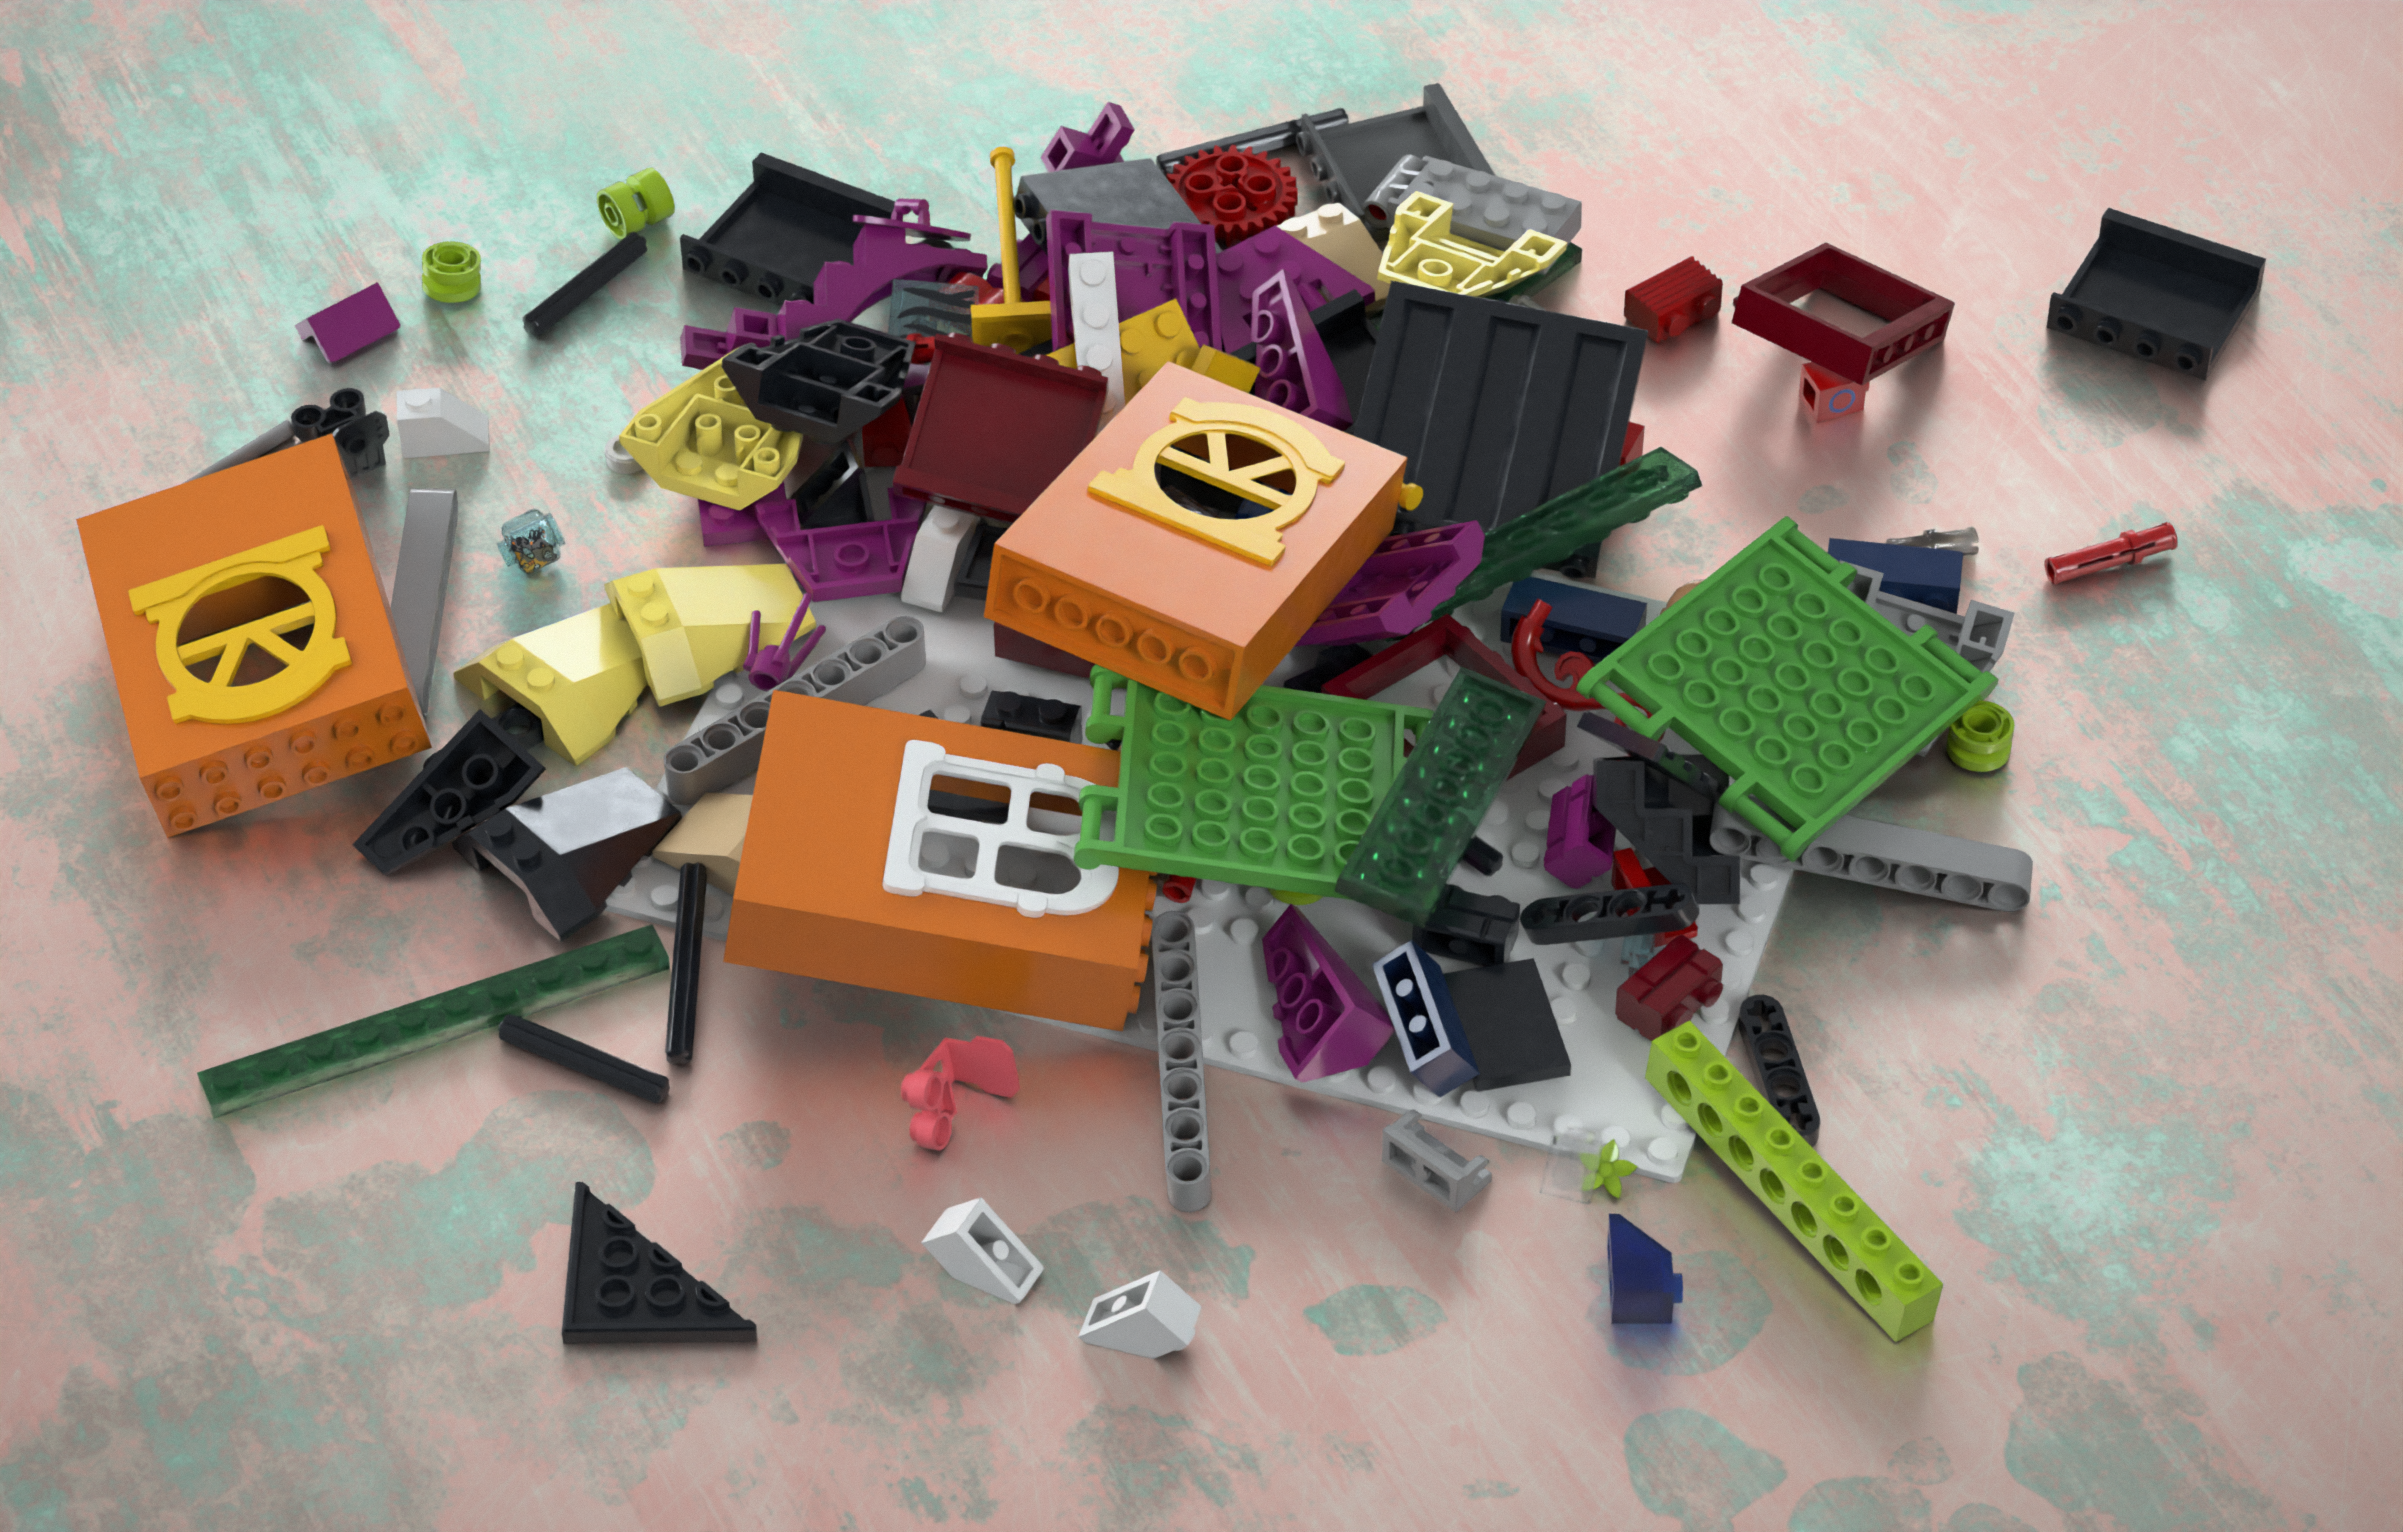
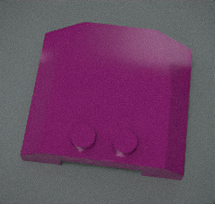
M1050 210L1046 216L1053 352L1075 343L1068 272L1069 254L1112 251L1119 323L1173 299H1177L1200 349L1204 344L1222 351L1214 225L1173 221L1169 229L1092 222V213Z
M1478 521L1386 537L1294 647L1305 645L1343 646L1408 635L1415 627L1427 622L1432 617L1431 611L1439 603L1453 597L1456 593L1455 587L1481 563L1485 535Z

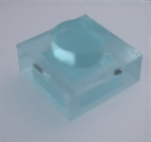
M1655 933L1624 937L1621 964L1629 965L1628 978L1653 958Z

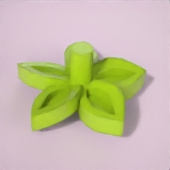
M1612 1139L1604 1146L1601 1156L1593 1152L1580 1153L1583 1164L1590 1170H1593L1586 1177L1583 1190H1595L1604 1184L1606 1190L1611 1195L1620 1199L1622 1183L1619 1177L1631 1175L1638 1166L1627 1160H1618L1620 1150L1615 1139Z

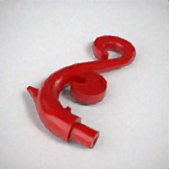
M1537 598L1526 617L1521 616L1512 636L1511 657L1514 670L1521 676L1527 677L1536 689L1550 701L1558 703L1564 710L1589 711L1606 709L1594 698L1586 699L1576 691L1581 678L1595 666L1593 661L1583 653L1570 651L1561 655L1555 664L1554 673L1558 681L1564 682L1568 677L1573 676V683L1569 688H1560L1554 685L1542 674L1537 663L1536 654L1537 651L1539 653L1544 651L1540 642V637L1545 630L1542 625L1553 607ZM1617 693L1632 706L1643 709L1648 718L1653 716L1626 693ZM1615 717L1614 723L1628 728L1624 722ZM1665 731L1662 733V735L1660 736V738L1657 740L1658 742H1661L1662 739L1664 738Z

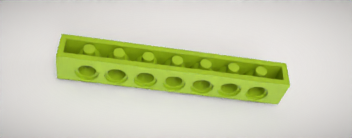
M1691 1021L1652 1040L1645 1079L1895 1342L1934 1321L1943 1283Z

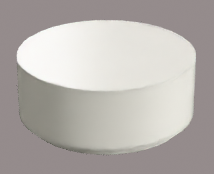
M619 435L611 438L606 443V464L612 471L620 474H632L643 469L619 443Z

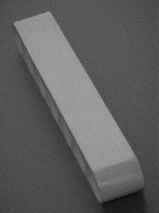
M411 488L391 602L392 615L423 717H426L428 712L457 527L458 496L456 489Z
M899 616L893 618L671 747L664 755L665 777L669 798L680 805L696 804L706 792L716 793L758 768L773 690L864 706L921 672L926 665L923 624L914 617Z
M1721 796L1714 803L1710 844L1713 849L1724 855H1739L1742 859L2001 911H2019L2030 902L2033 861L2028 854L2017 849L1844 815L1807 846L1794 862H1791L1780 853L1781 847L1737 812L1729 813L1720 806L1719 800ZM1747 796L1792 833L1797 831L1795 827L1757 797Z
M1168 911L1156 917L1151 931L1167 1195L1169 1202L1174 1208L1182 1212H1195L1201 1210L1209 1203L1212 1194L1195 927L1193 920L1187 914L1181 911ZM1186 1179H1195L1192 1181H1183Z

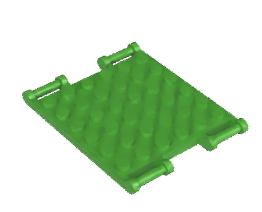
M1785 516L1589 670L1579 681L1576 691L1586 699L1594 698L1635 732L1657 741L1668 728L1673 730L1735 780L1721 796L1719 805L1729 813L1737 812L1781 847L1780 853L1784 857L1794 862L1807 846L1979 700L1986 699L1998 684L1999 679L1989 671L1981 672L1937 638L1938 632L1928 624L1922 626L1912 636L1906 635L1847 589L1857 575V569L1848 562L1841 564L1797 530L1798 524L1788 516ZM1610 680L1653 716L1651 718L1646 717L1605 683ZM1752 793L1795 827L1797 831L1792 833L1747 796Z
M1097 664L1092 667L1090 672V685L1094 689L1092 712L1086 721L1085 736L1089 741L1096 744H1104L1111 739L1122 740L1118 788L1088 785L1082 788L1079 793V808L1082 811L1080 841L1074 847V862L1078 867L1092 870L1100 865H1108L1132 870L1172 874L1181 877H1193L1231 884L1320 895L1323 897L1363 901L1372 904L1408 908L1410 913L1419 917L1431 915L1435 911L1436 894L1431 889L1432 859L1437 854V840L1431 833L1402 828L1403 781H1410L1412 786L1419 790L1432 789L1438 782V768L1433 763L1434 735L1439 730V717L1436 712L1426 708L1261 685L1230 721ZM1116 687L1126 689L1124 717L1110 715L1112 690ZM1404 729L1411 730L1415 735V758L1403 757ZM1105 810L1116 812L1113 842L1099 840L1101 814ZM1401 852L1409 853L1413 859V884L1401 883Z

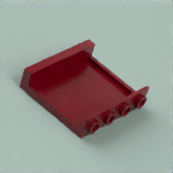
M951 332L945 336L936 333L934 338V355L901 466L897 465L892 481L894 494L1012 525L1096 437L1109 392L1108 377L1102 376V373L1093 367L1079 365L1074 369L1059 365V361L1050 356L1036 354L1031 358L1016 354V350L1007 345L993 343L988 347L973 343V339L964 334Z

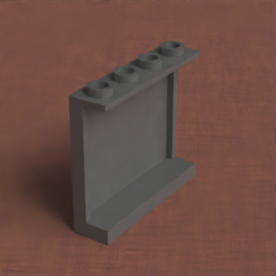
M1440 83L1424 86L1423 106L1319 131L1316 130L1308 114L1301 115V132L1297 133L1296 136L1297 146L1301 156H1307L1314 179L1317 182L1321 181L1325 187L1328 203H1339L1358 217L1375 243L1389 240L1391 229L1386 227L1382 229L1375 228L1367 223L1362 205L1403 156L1414 155L1422 160L1426 155L1496 176Z

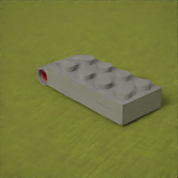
M1414 155L1403 156L1362 205L1367 223L1375 228L1382 229L1386 227L1391 229L1394 224L1397 207L1415 191L1453 203L1450 226L1451 234L1504 252L1529 229L1566 241L1568 246L1582 228V201L1426 155L1422 160ZM1554 262L1538 273L1545 275Z

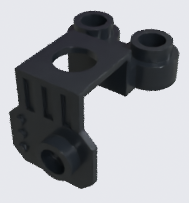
M344 388L336 391L330 397L329 408L323 409L317 405H304L292 413L293 432L301 442L305 443L333 434L350 479L386 464L383 444L390 436L387 416L378 411L366 415L364 395L359 390Z

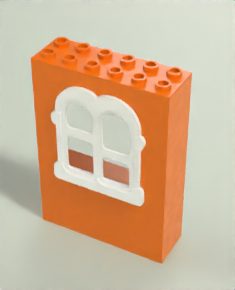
M773 690L733 896L723 962L1123 1032L1127 1013L1136 1014L1141 986L1134 984L1135 982L1144 983L1149 955L1145 954V950L1141 949V946L1148 947L1153 919L1149 918V914H1145V910L1152 911L1154 907L1157 883H1153L1154 879H1149V875L1157 876V872L1132 870L1108 865H1100L1092 870L1078 867L1081 875L1079 885L1072 891L1063 894H1048L1002 886L994 879L998 849L1001 845L1066 856L1074 862V847L1080 841L1081 831L1070 836L1032 831L1026 824L1028 808L1082 816V811L1079 808V793L1082 788L1088 785L1118 788L1121 751ZM935 790L1009 803L1007 822L1002 825H995L934 814L927 808L929 791ZM1105 810L1101 814L1099 840L1113 842L1116 812ZM928 831L976 840L979 843L975 875L970 879H962L922 871L918 867V859L923 834Z

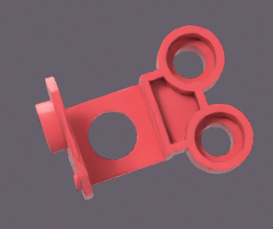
M976 1036L971 1042L944 1038L917 1071L908 1073L905 1076L901 1086V1097L904 1102H908L911 1108L922 1111V1113L917 1112L913 1116L909 1128L910 1137L913 1141L917 1142L918 1146L938 1151L943 1150L947 1146L952 1132V1119L957 1114L951 1085L955 1080L974 1083L985 1093L1010 1098L1020 1090L1013 1050L1003 1040ZM938 1061L942 1063V1072L933 1071Z

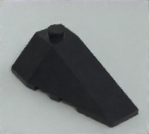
M479 709L352 845L387 877L514 804L546 768Z

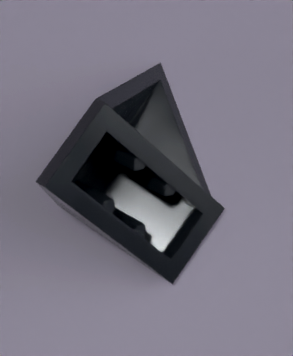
M846 439L791 496V499L796 501L800 524L806 529L875 521L865 470L854 442Z

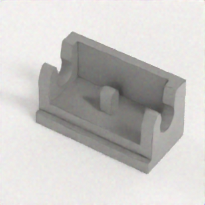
M1412 1109L1406 1112L1394 1124L1388 1125L1383 1129L1382 1162L1454 1212H1458L1491 1182L1492 1173L1485 1169L1489 1160L1479 1155L1469 1162L1425 1132V1127L1417 1122L1422 1117V1114Z

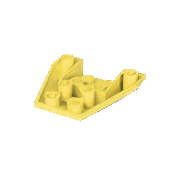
M722 357L639 410L619 435V443L661 488L740 511L779 487L797 463L803 434L795 431L781 432L773 429L769 423L756 420L721 367L722 359L724 358Z

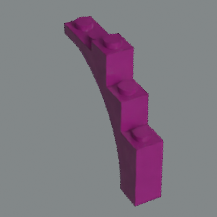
M864 224L853 244L854 265L844 261L825 262L814 282V304L806 300L785 301L776 317L777 334L785 336V341L798 338L802 328L834 319L852 322L863 311L877 302L896 293L903 292V288H917L929 285L945 286L958 272H967L983 277L987 270V254L974 253L963 248L954 250L936 248L925 243L907 244L906 229Z

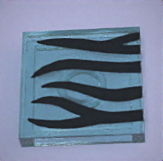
M893 279L888 334L906 338L910 333H920L923 337L935 336L936 333L947 336L948 333L955 332L972 338L971 305H978L979 287L974 285ZM926 362L924 365H931V362Z

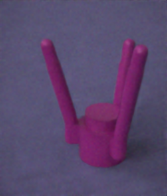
M811 593L804 594L780 646L767 645L765 649L758 652L761 613L758 610L752 612L748 655L743 664V669L750 671L749 680L758 689L767 692L793 677L826 632L824 625L818 626L793 660L790 661L788 651L812 600Z

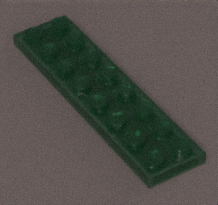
M1660 446L1485 533L1481 563L1455 587L1456 593L1453 597L1439 603L1431 611L1432 617L1424 624L1435 621L1447 613L1451 616L1454 613V609L1470 601L1484 600L1493 594L1494 589L1508 582L1524 580L1532 575L1533 570L1549 562L1562 561L1568 558L1573 550L1587 543L1600 542L1608 538L1612 533L1611 531L1627 523L1643 521L1649 517L1651 511L1665 504H1674L1685 500L1689 496V492L1703 486L1698 471ZM1415 627L1408 635L1384 638L1383 640L1387 643L1402 640L1414 633L1418 627Z
M1461 666L1339 875L1334 892L1424 929L1539 722L1547 701Z

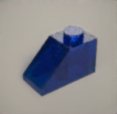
M1609 1213L1607 1260L1611 1324H1672L1673 1304L1683 1302L1682 1273H1673L1672 1253L1619 1213Z

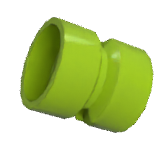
M647 167L629 176L626 179V183L618 181L599 190L596 197L598 210L603 222L612 235L618 239H623L631 232L638 233L642 231L645 223L647 225H654L671 217L675 210L669 186L661 174L652 167Z

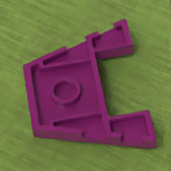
M1276 225L1216 254L1221 341L1227 354L1253 342L1251 340V328L1248 326L1252 319L1253 291L1283 269L1290 273L1296 288L1300 283L1311 284L1317 290L1320 289L1329 301L1356 289L1363 297L1365 307L1376 302L1375 290L1370 285Z
M891 487L887 488L891 520L800 530L795 499L756 503L757 521L805 591L812 594V601L820 602L902 592L915 538L921 527L927 503L897 496L894 494V488Z

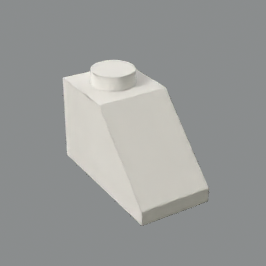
M442 388L397 391V424L403 458L490 451L488 416Z
M934 505L915 538L901 593L902 602L938 612L944 611L954 594L955 580L976 529L975 516Z
M982 1197L946 1208L921 1242L954 1279L1012 1304L1022 1301L1045 1269Z
M1159 1270L1094 1298L1078 1337L1088 1344L1155 1359L1174 1350L1180 1351L1191 1342L1196 1332L1194 1326L1202 1306Z

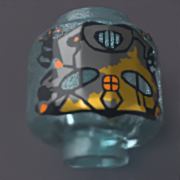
M534 508L503 523L501 533L504 540L498 542L497 546L508 567L517 564L522 572L530 574L560 559L561 546L565 545L566 542L551 512L544 515L541 510Z

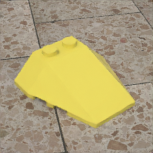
M1415 191L1397 207L1394 224L1390 230L1389 241L1384 250L1377 279L1391 284L1392 280L1482 298L1505 291L1549 267L1567 249V242L1530 229L1506 252L1450 233L1453 203Z
M787 564L655 568L604 584L605 592L618 619L626 617L639 644L643 656L645 677L659 707L704 694L714 688V680L731 670L736 674L744 670L743 664L748 655L750 624L754 610H758L761 613L758 652L765 649L767 645L780 646L796 609L803 598V594ZM809 606L794 640L816 628V620Z
M611 603L490 647L453 672L454 679L483 700H486L498 690H502L542 720L545 745L575 767L610 743L616 734L617 724L626 713L631 714L637 706L638 696L646 685L649 686L645 677L643 656L639 644L626 617L618 619Z

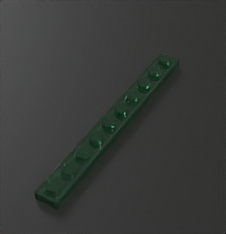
M653 924L197 1072L199 1085L212 1117L215 1119L498 1026L507 1014H514L522 1018L670 969L669 956Z

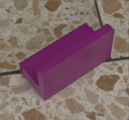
M377 282L304 319L294 326L302 340L313 335L327 363L331 364L399 329L401 325Z

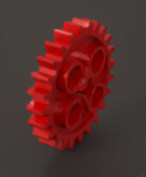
M1217 145L1214 146V154H1208L1200 149L1198 150V159L1186 155L1184 157V165L1174 164L1173 174H1167L1166 176L1167 180L1202 224L1214 225L1215 241L1224 239L1226 247L1231 246L1233 239H1239L1242 242L1248 239V237H1252L1275 225H1281L1289 217L1295 216V206L1298 205L1296 177H1291V168L1289 166L1281 167V159L1279 157L1268 161L1267 151H1263L1257 156L1253 155L1251 146H1248L1243 152H1237L1236 146L1231 145L1228 152H1223Z

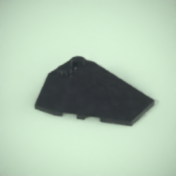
M834 319L800 329L799 337L785 341V336L778 335L771 337V343L766 347L758 348L754 343L742 345L722 359L721 367L756 420L769 423L773 429L781 432L795 431L808 435L816 443L836 444L878 418L899 402L916 342L842 319Z
M624 767L508 807L454 840L452 845L461 856L480 872L493 864L520 887L527 895L533 918L562 942L602 914L607 908L605 900L618 885L625 887L633 877L631 873L633 867L643 856L650 857L653 854L654 848L682 819V814L630 769Z

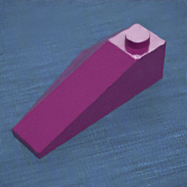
M1283 269L1253 291L1251 340L1257 343L1256 366L1261 368L1254 381L1255 396L1344 431L1353 425L1345 389L1290 273Z
M1290 904L1262 938L1268 981L1275 985L1278 1000L1272 1006L1274 1018L1281 1022L1283 1036L1277 1040L1279 1053L1294 1078L1304 1083L1368 1065L1378 1051L1386 1046L1390 1037L1395 1032L1392 1020L1377 998L1300 909Z

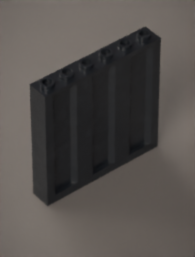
M1391 280L1354 436L1407 457L1403 483L1406 485L1414 483L1422 487L1423 497L1417 508L1412 511L1402 508L1398 502L1394 527L1387 537L1477 520L1485 535L1481 560H1503L1517 563L1519 566L1529 570L1543 568L1561 572L1569 578L1581 579L1588 577L1595 579L1644 359L1648 330Z

